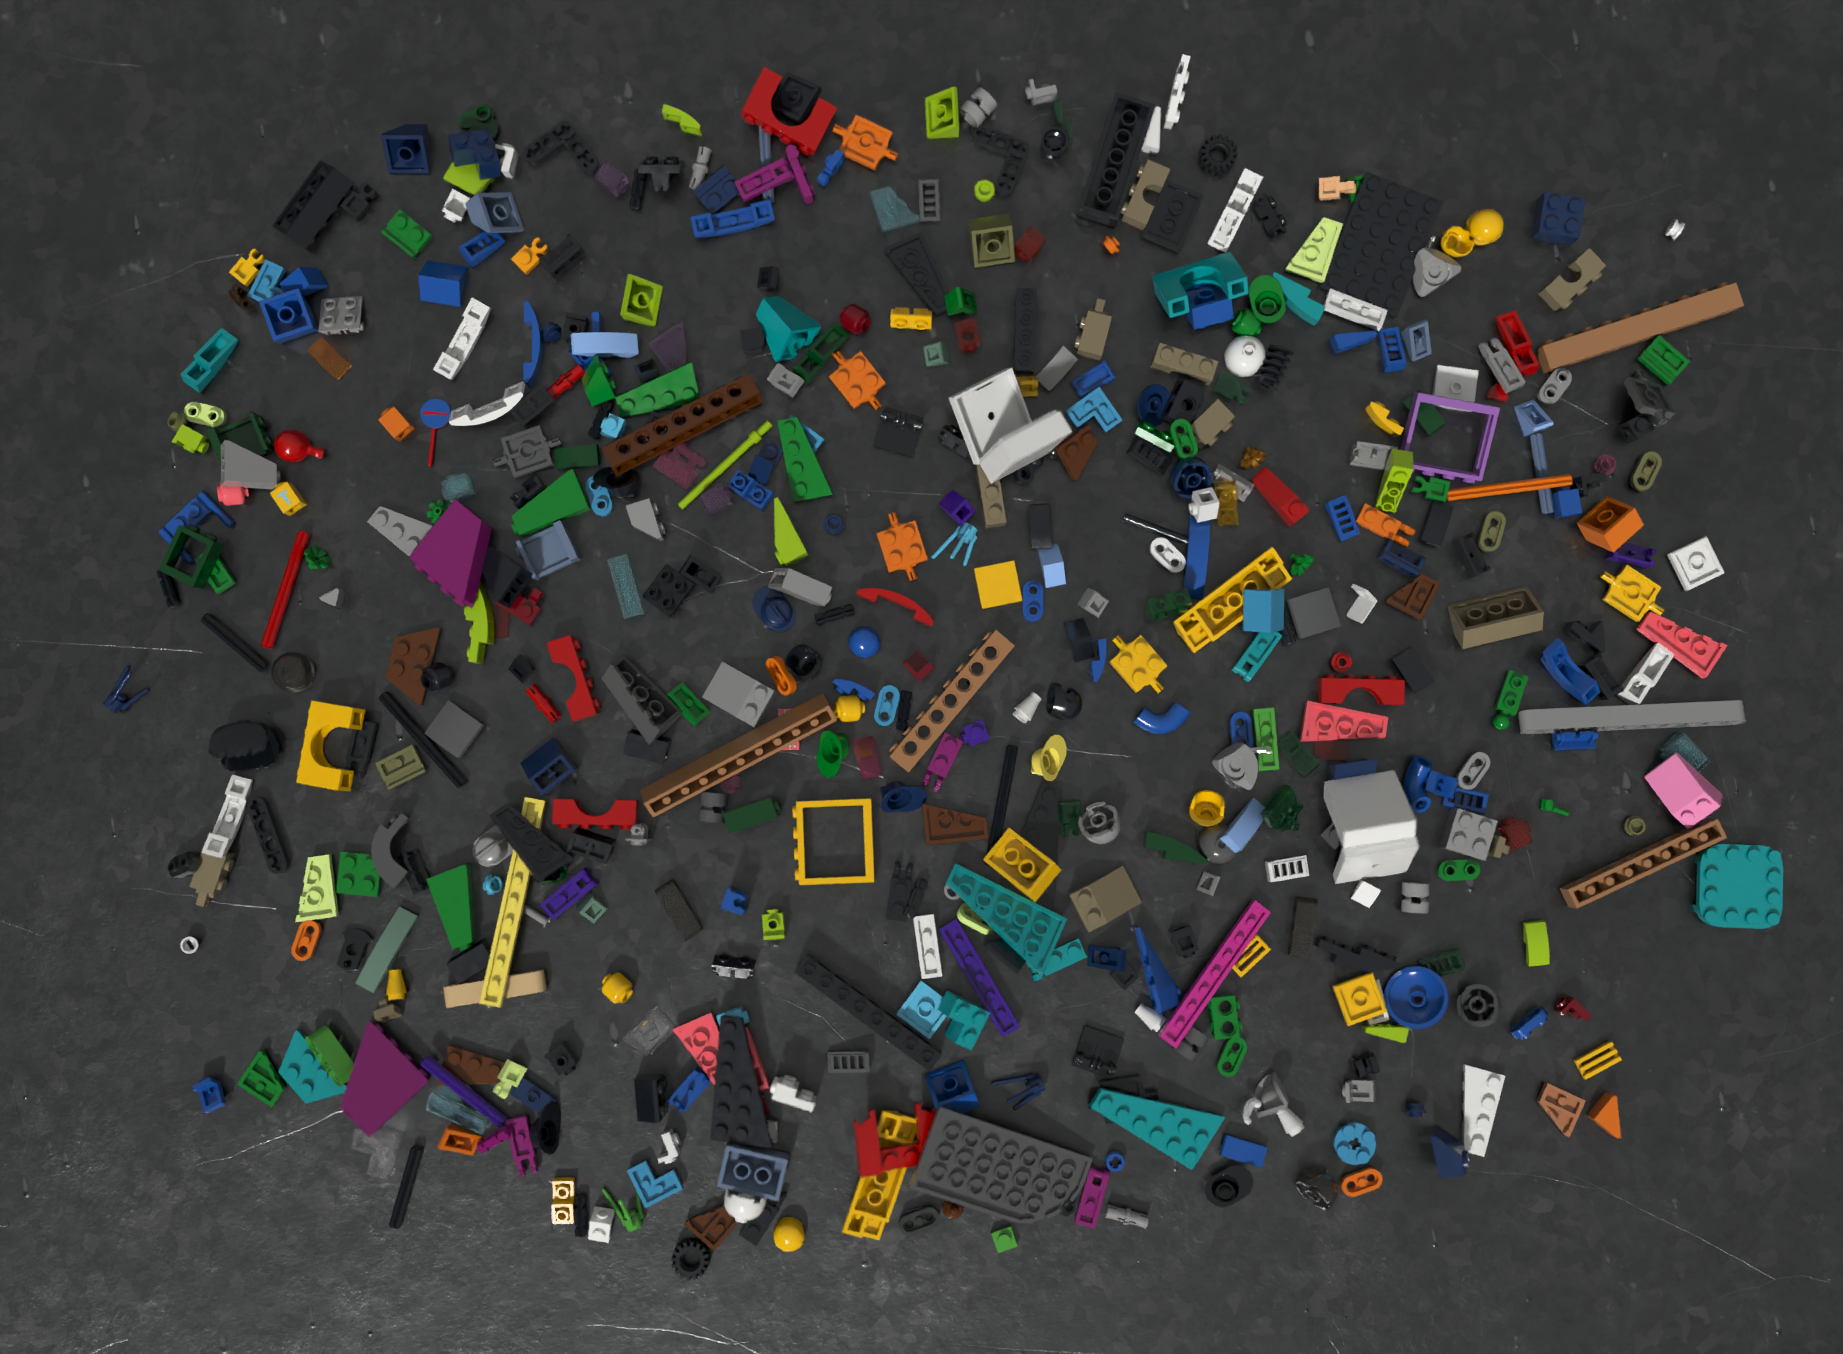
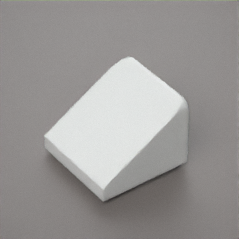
M1359 880L1351 899L1370 908L1381 890L1365 881Z

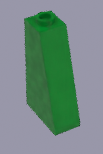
M573 469L567 471L511 516L513 519L511 526L515 534L518 533L520 536L526 537L553 526V523L559 520L565 521L592 510L577 472Z
M468 863L426 879L452 950L459 947V950L462 951L472 947L471 942L477 940L472 866Z

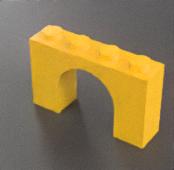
M311 701L296 783L337 791H351L354 771L330 765L324 757L323 744L328 733L334 728L343 727L362 730L365 709Z

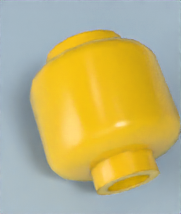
M855 694L839 696L833 704L835 717L839 718L841 722L858 721L862 713H865L864 701H860L859 697Z
M620 972L608 974L602 980V993L613 1003H624L631 997L633 993L632 982Z

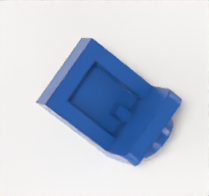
M1430 770V774L1425 780V790L1434 795L1454 798L1458 779Z
M207 1077L192 1086L193 1091L199 1093L204 1113L208 1114L226 1105L221 1082Z

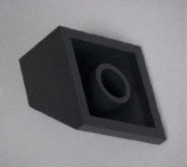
M1003 938L988 939L983 942L986 949L1018 974L1026 961Z

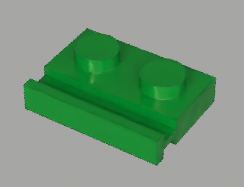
M400 209L387 223V227L381 231L382 234L413 259L416 258L418 252H421L433 237Z
M1660 335L1656 336L1637 358L1667 385L1671 384L1690 362Z

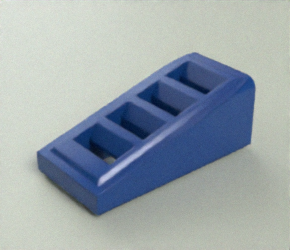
M483 231L460 245V254L472 268L505 244V240L499 233ZM492 235L496 242L493 243L488 236ZM483 240L489 245L488 247L482 243ZM478 245L481 251L479 252L475 246Z
M1399 326L1380 329L1378 337L1384 372L1404 370L1407 361ZM1395 335V338L1385 339L1386 336ZM1396 344V346L1387 347L1386 345ZM1393 352H1397V353H1398V354H1394V355H1388V353H1393Z
M1365 331L1334 334L1330 338V343L1334 353L1338 354L1373 341L1377 336V332Z
M1346 495L1324 504L1340 542L1360 534ZM1342 505V508L1334 510V506ZM1345 511V516L1337 518V514ZM1348 519L1349 523L1340 526L1339 522ZM1352 527V531L1343 534L1342 530Z
M1457 787L1454 803L1450 802L1451 798L1444 797L1443 806L1485 815L1489 794ZM1460 793H1464L1462 805L1458 804ZM1469 795L1473 796L1471 807L1467 806ZM1477 797H1481L1479 808H1475Z

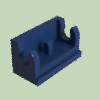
M1392 539L1385 541L1377 556V559L1412 578L1419 575L1426 561L1425 557L1403 547Z

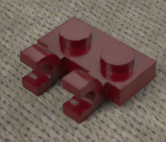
M534 588L529 600L519 594L510 609L498 602H495V604L531 626L542 610L537 605L545 593Z

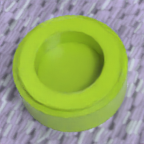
M985 179L977 182L974 189L976 198L983 202L993 198L995 193L993 183Z

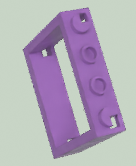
M1414 391L1400 448L1403 451H1409L1420 402L1487 415L1473 472L1413 461V472L1415 469L1423 470L1422 474L1429 476L1439 473L1443 474L1442 478L1454 480L1455 477L1463 478L1462 481L1467 483H1475V480L1482 481L1500 408Z

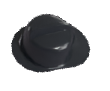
M605 467L594 474L593 481L601 487L608 488L610 493L616 498L635 497L636 480L639 474L637 471L629 470L616 477L611 467Z
M547 1104L543 1108L540 1118L531 1125L529 1131L532 1147L541 1149L547 1155L554 1154L559 1145L561 1112L557 1104Z
M1239 1165L1228 1167L1207 1181L1205 1185L1206 1198L1216 1207L1225 1208L1231 1206L1251 1192L1253 1177L1245 1167Z

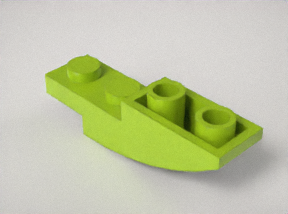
M480 581L475 605L473 608L465 605L464 608L466 620L473 622L469 632L471 644L467 649L468 662L476 664L484 663L486 644L494 645L495 635L491 602L483 583Z

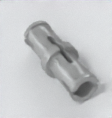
M702 146L699 147L696 162L693 163V174L689 187L692 189L701 184L705 174L708 173L709 168L707 166L712 150L704 147V149Z
M1110 1204L1106 1207L1105 1218L1123 1222L1124 1225L1133 1224L1146 1228L1148 1225L1149 1215L1131 1211V1208L1126 1207L1124 1209Z

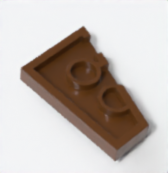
M922 804L926 845L988 839L985 817Z
M449 1044L442 1066L466 1085L497 1084L501 1082L497 1077L506 1061ZM437 1079L436 1086L445 1085Z

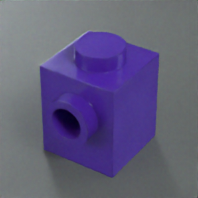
M954 490L939 503L945 513L960 526L975 512L967 500Z
M982 720L963 727L964 732L960 733L964 743H969L970 747L990 739Z

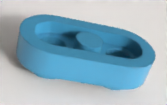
M592 476L585 484L592 510L598 516H608L613 511V502L609 490L601 486L593 489L592 485L595 482ZM600 502H605L603 509L598 507Z
M892 685L884 686L878 696L874 718L881 726L890 725L895 718L900 694L898 689ZM887 692L893 693L894 696L891 700L886 699L885 695ZM887 712L889 715L888 719L883 720L881 713Z

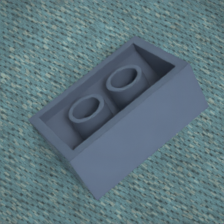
M728 1142L717 1187L779 1201L790 1154L759 1146Z

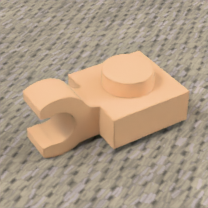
M1340 176L1319 178L1320 201L1341 199V193H1356L1354 181L1341 182Z

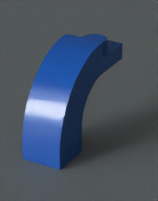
M1557 638L1553 643L1546 646L1543 651L1544 656L1541 658L1545 668L1570 695L1586 706L1600 693L1597 681L1584 673L1572 661L1563 641Z

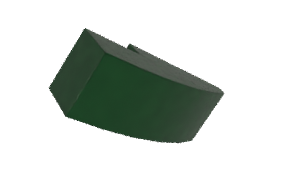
M834 322L808 348L807 353L794 365L792 373L800 376L808 386L850 335Z
M1145 831L1143 848L1163 850V859L1207 864V860L1188 845L1174 838Z

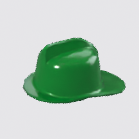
M1262 275L1251 283L1249 297L1255 317L1265 323H1274L1280 320L1286 311V304L1279 281L1272 276Z
M829 730L821 734L817 752V766L823 776L827 778L834 777L838 773L841 761L849 755L850 749L847 734H834Z

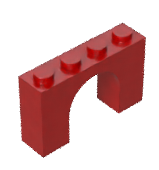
M764 67L740 116L743 117L745 122L762 127L761 130L763 132L780 137V141L787 145L794 144L801 153L813 156L837 107L818 98L809 118L804 123L797 126H788L781 123L772 112L771 100L781 82L782 76Z

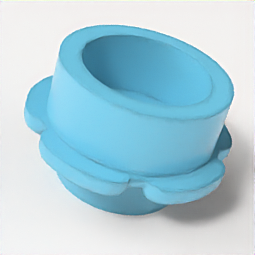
M487 875L483 882V889L489 895L498 893L503 886L501 878L496 875Z

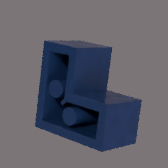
M489 128L448 135L449 150L454 167L475 164L480 180L500 177V161Z

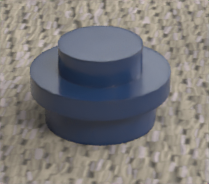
M553 322L546 324L541 331L543 339L546 342L556 341L560 337L561 327Z
M829 514L824 520V527L828 533L838 534L844 528V520L839 514Z
M1407 1104V1109L1405 1110V1113L1409 1114L1410 1118H1421L1423 1113H1427L1426 1109H1424V1104Z

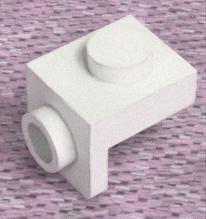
M452 189L441 210L445 213L444 217L454 223L456 220L461 221L467 209L465 203L471 198Z
M672 1128L664 1131L661 1135L668 1152L659 1156V1163L664 1161L665 1164L677 1160L676 1156L681 1152L679 1136L676 1132L673 1133Z
M594 1207L589 1224V1240L609 1243L612 1220L615 1214L614 1209Z

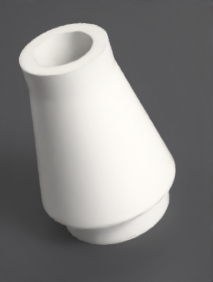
M1032 692L1014 708L1013 715L1019 721L1026 724L1027 721H1031L1042 699Z
M1143 1003L1135 1011V1014L1142 1019L1151 1031L1153 1029L1158 1032L1167 1019L1163 1016V1013H1157L1156 1010Z
M1288 1107L1284 1111L1277 1113L1286 1134L1289 1133L1291 1137L1305 1128L1302 1124L1303 1121Z

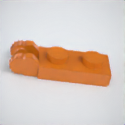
M1366 503L1363 504L1355 520L1358 525L1406 547L1409 541L1395 535L1398 529L1408 535H1414L1415 533L1414 529L1401 524V521Z

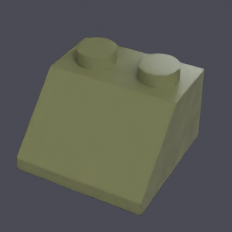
M1009 213L968 219L975 268L1015 262L1013 231Z

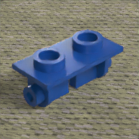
M1593 729L1581 732H1563L1559 730L1557 733H1551L1554 750L1596 749L1595 739H1598V732Z

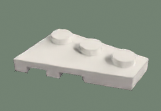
M1182 54L1177 67L1163 128L1172 129L1173 124L1178 123L1180 111L1177 108L1178 104L1183 102L1185 91H1182L1183 84H1187L1189 77L1187 68L1190 56Z

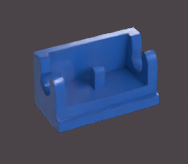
M730 886L726 890L721 909L743 916L747 912L748 906L740 903H742V900L745 901L746 898H749V895L746 892L735 889L734 886Z
M697 1066L667 1102L670 1105L674 1104L680 1113L685 1112L710 1084L711 1080Z

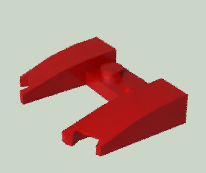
M915 1102L917 1142L879 1148L875 1110L870 1109L867 1111L870 1117L861 1124L855 1119L854 1133L857 1168L861 1178L881 1175L882 1171L917 1166L936 1109L932 1108L931 1113L922 1110V1104Z

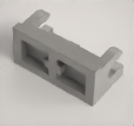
M1357 441L1352 445L1349 465L1385 470L1392 449H1398V447Z

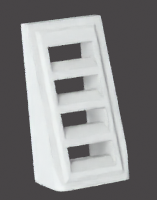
M1157 106L1154 109L1141 149L1143 152L1157 155L1160 148L1161 107Z
M1306 855L1265 861L1268 882L1309 876ZM1297 861H1301L1303 872L1299 873ZM1289 862H1293L1294 874H1291ZM1284 863L1287 875H1283L1282 864ZM1274 865L1278 866L1279 876H1275Z

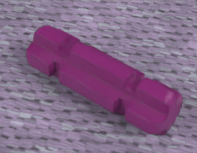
M505 1126L477 1142V1151L479 1150L480 1153H484L511 1137V1130Z

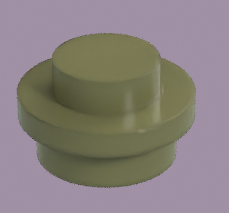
M181 411L171 413L168 418V426L173 431L177 432L181 424L187 425L186 414Z
M1630 816L1624 822V830L1630 836L1637 837L1645 831V822L1638 816Z

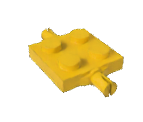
M1624 565L1615 577L1606 570L1600 575V578L1610 583L1609 589L1602 600L1632 620L1639 622L1648 610L1659 616L1664 612V608L1654 603L1656 595L1662 587L1629 565Z
M1119 635L1116 636L1112 641L1120 650L1109 663L1132 690L1137 693L1149 684L1157 693L1163 690L1164 687L1156 678L1167 667V664L1142 635L1127 644Z

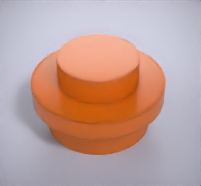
M1106 235V239L1102 243L1111 254L1118 253L1120 244L1114 236L1109 238Z

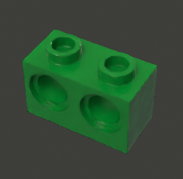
M1232 993L1213 995L1207 1003L1211 1037L1214 1040L1240 1037L1239 1031H1242L1241 1019H1238L1237 1010L1240 1009L1238 998H1235V995ZM1226 1000L1228 1008L1221 1011L1219 1005L1222 1001ZM1229 1021L1231 1024L1230 1029L1226 1032L1222 1031L1223 1023Z

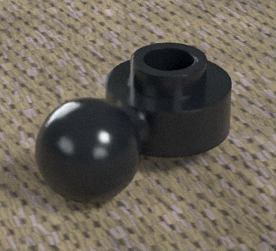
M1043 457L1014 471V480L1019 484L1030 483L1034 478V469L1040 468L1043 465Z

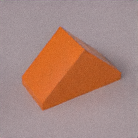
M1606 1092L1587 1116L1615 1138H1621L1617 1096Z
M453 1122L446 1128L437 1147L442 1150L473 1155L477 1142L481 1140L482 1136Z

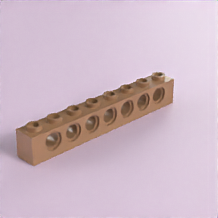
M997 630L994 633L991 631L987 633L982 639L984 642L983 646L980 649L976 647L969 655L971 660L968 664H961L956 670L957 677L954 680L949 679L942 687L945 691L941 696L936 694L929 702L931 708L927 712L923 710L916 718L918 723L915 727L909 726L903 733L905 739L900 744L896 742L889 750L892 753L889 757L908 773L1015 646ZM986 648H994L996 656L994 658H987L984 654ZM980 663L983 667L982 673L974 674L971 670L972 664ZM964 678L969 681L970 686L967 690H961L958 687L960 679ZM948 694L954 695L956 697V704L948 706L944 701L945 696ZM934 710H940L943 713L941 721L935 722L932 720L931 713ZM927 726L930 729L929 736L926 738L920 737L918 735L919 727ZM910 741L914 742L917 746L916 751L912 754L907 753L904 748L905 744Z
M1707 818L1689 829L1685 828L1559 889L1568 907L1578 909L1724 840L1727 836L1718 819Z

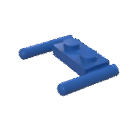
M201 491L158 533L170 544L179 525L188 527L191 524L198 527L212 512L227 527H232L234 522L205 491ZM183 548L180 556L188 564H192L194 557Z

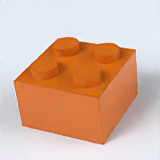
M1608 496L1577 522L1585 540L1611 552L1620 548L1623 543L1644 526L1634 507Z

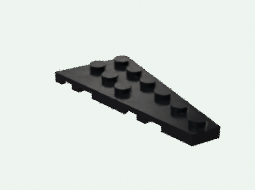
M1042 783L1020 836L1057 865L1062 790ZM1003 877L1000 886L1031 900ZM1056 877L1035 902L1053 912Z
M722 1015L720 1017L710 1140L772 1148L773 1141L768 1130L769 1124L763 1109L764 1103L757 1074H755L753 1067L754 1062L748 1046L749 1041L743 1017Z

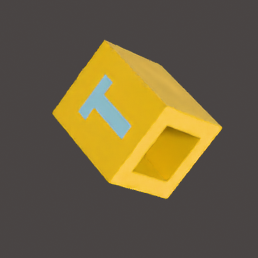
M281 482L274 487L275 490L270 492L281 511L286 515L291 516L307 505L292 483Z

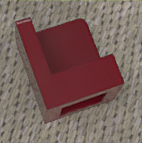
M919 651L903 662V665L918 682L934 670L933 665Z

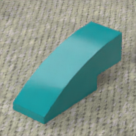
M1274 272L1272 277L1278 280L1282 287L1285 304L1303 320L1315 326L1326 306L1308 298L1310 289Z
M220 328L193 356L194 361L181 373L183 382L200 393L225 364L237 345L238 339L223 328Z

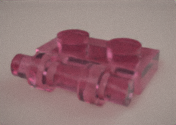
M685 443L674 447L671 454L668 451L662 453L653 467L688 490L699 474L693 467L697 464L702 468L706 464V460L701 458L698 452L691 451L685 447ZM680 454L689 459L687 464L678 459Z

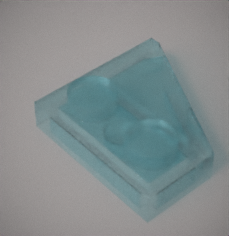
M890 187L870 192L869 196L882 233L920 221L917 214L914 215L907 208V204L898 198Z

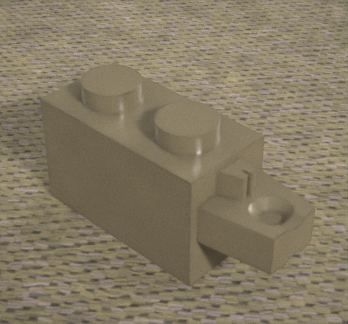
M1097 298L1095 308H1089L1087 315L1082 316L1079 328L1083 329L1081 336L1077 335L1074 345L1075 348H1078L1077 355L1096 360L1101 359L1112 316H1108L1107 312L1103 311L1105 300Z
M1219 399L1191 425L1199 449L1204 448L1207 444L1211 447L1219 439L1217 434L1221 430L1226 432L1233 425L1231 421L1235 416ZM1184 446L1183 449L1189 453V447Z
M201 852L199 869L193 874L189 886L195 888L196 893H198L195 905L207 907L211 898L214 899L216 894L221 893L225 889L227 873L234 865L233 853L227 852L222 859Z

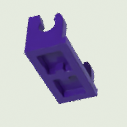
M1625 542L1614 552L1607 550L1605 559L1646 569L1654 567L1655 561L1651 560V556L1656 553V550Z

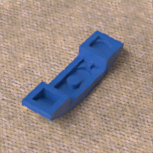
M771 200L752 203L750 207L713 215L706 213L692 216L690 218L695 238L726 235L775 221Z
M524 301V322L527 326H532V362H523V382L527 387H532L542 366L544 339L541 334L542 326L536 311L528 301Z
M1189 516L1186 567L1182 589L1187 588L1191 599H1203L1209 554L1210 520L1197 523L1194 516Z

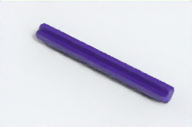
M426 1056L422 1060L420 1065L496 1126L501 1128L505 1124L507 1119L505 1115L432 1057Z

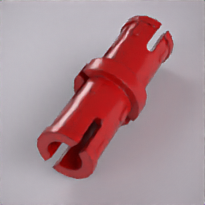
M577 363L567 373L561 374L560 378L546 390L555 400L567 388H572V384L581 378L585 372Z
M536 684L530 686L535 694L529 688L525 693L535 702L536 708L545 714L551 724L557 721L552 716V713L557 719L562 715L550 703L551 699L549 697L546 698Z

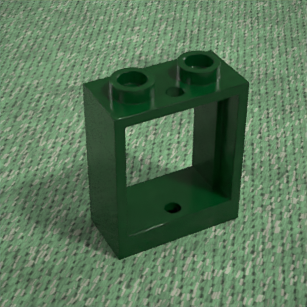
M189 524L188 527L179 525L158 570L192 587L204 589L224 544L217 541L218 537L207 532L205 535L200 533L201 529ZM189 536L207 544L193 575L176 567Z
M773 796L723 813L730 834L779 817V812L782 811L779 800H775Z

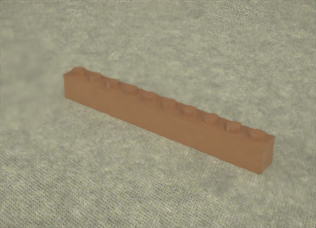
M1727 282L1716 285L1715 290L1712 291L1706 288L1696 292V296L1689 297V295L1679 297L1676 299L1677 302L1670 304V301L1663 302L1657 305L1658 308L1654 310L1648 307L1638 311V315L1631 316V314L1619 317L1617 322L1612 323V320L1603 322L1596 329H1593L1592 326L1580 330L1581 334L1575 336L1573 333L1562 336L1559 341L1554 342V339L1541 343L1542 347L1536 350L1543 373L1735 311L1744 306L1737 283L1728 285Z
M822 693L640 789L643 804L654 818L832 724L837 719L825 695Z

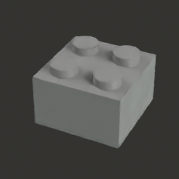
M1451 808L1439 847L1486 861L1498 821L1459 808Z

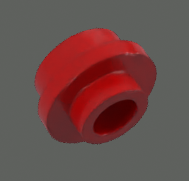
M1339 652L1333 655L1331 666L1336 672L1343 673L1351 668L1352 659L1347 653ZM1339 659L1345 660L1344 666L1339 665Z

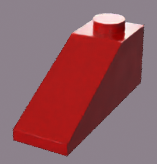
M1267 467L1250 479L1251 483L1254 484L1289 527L1310 511L1299 497Z

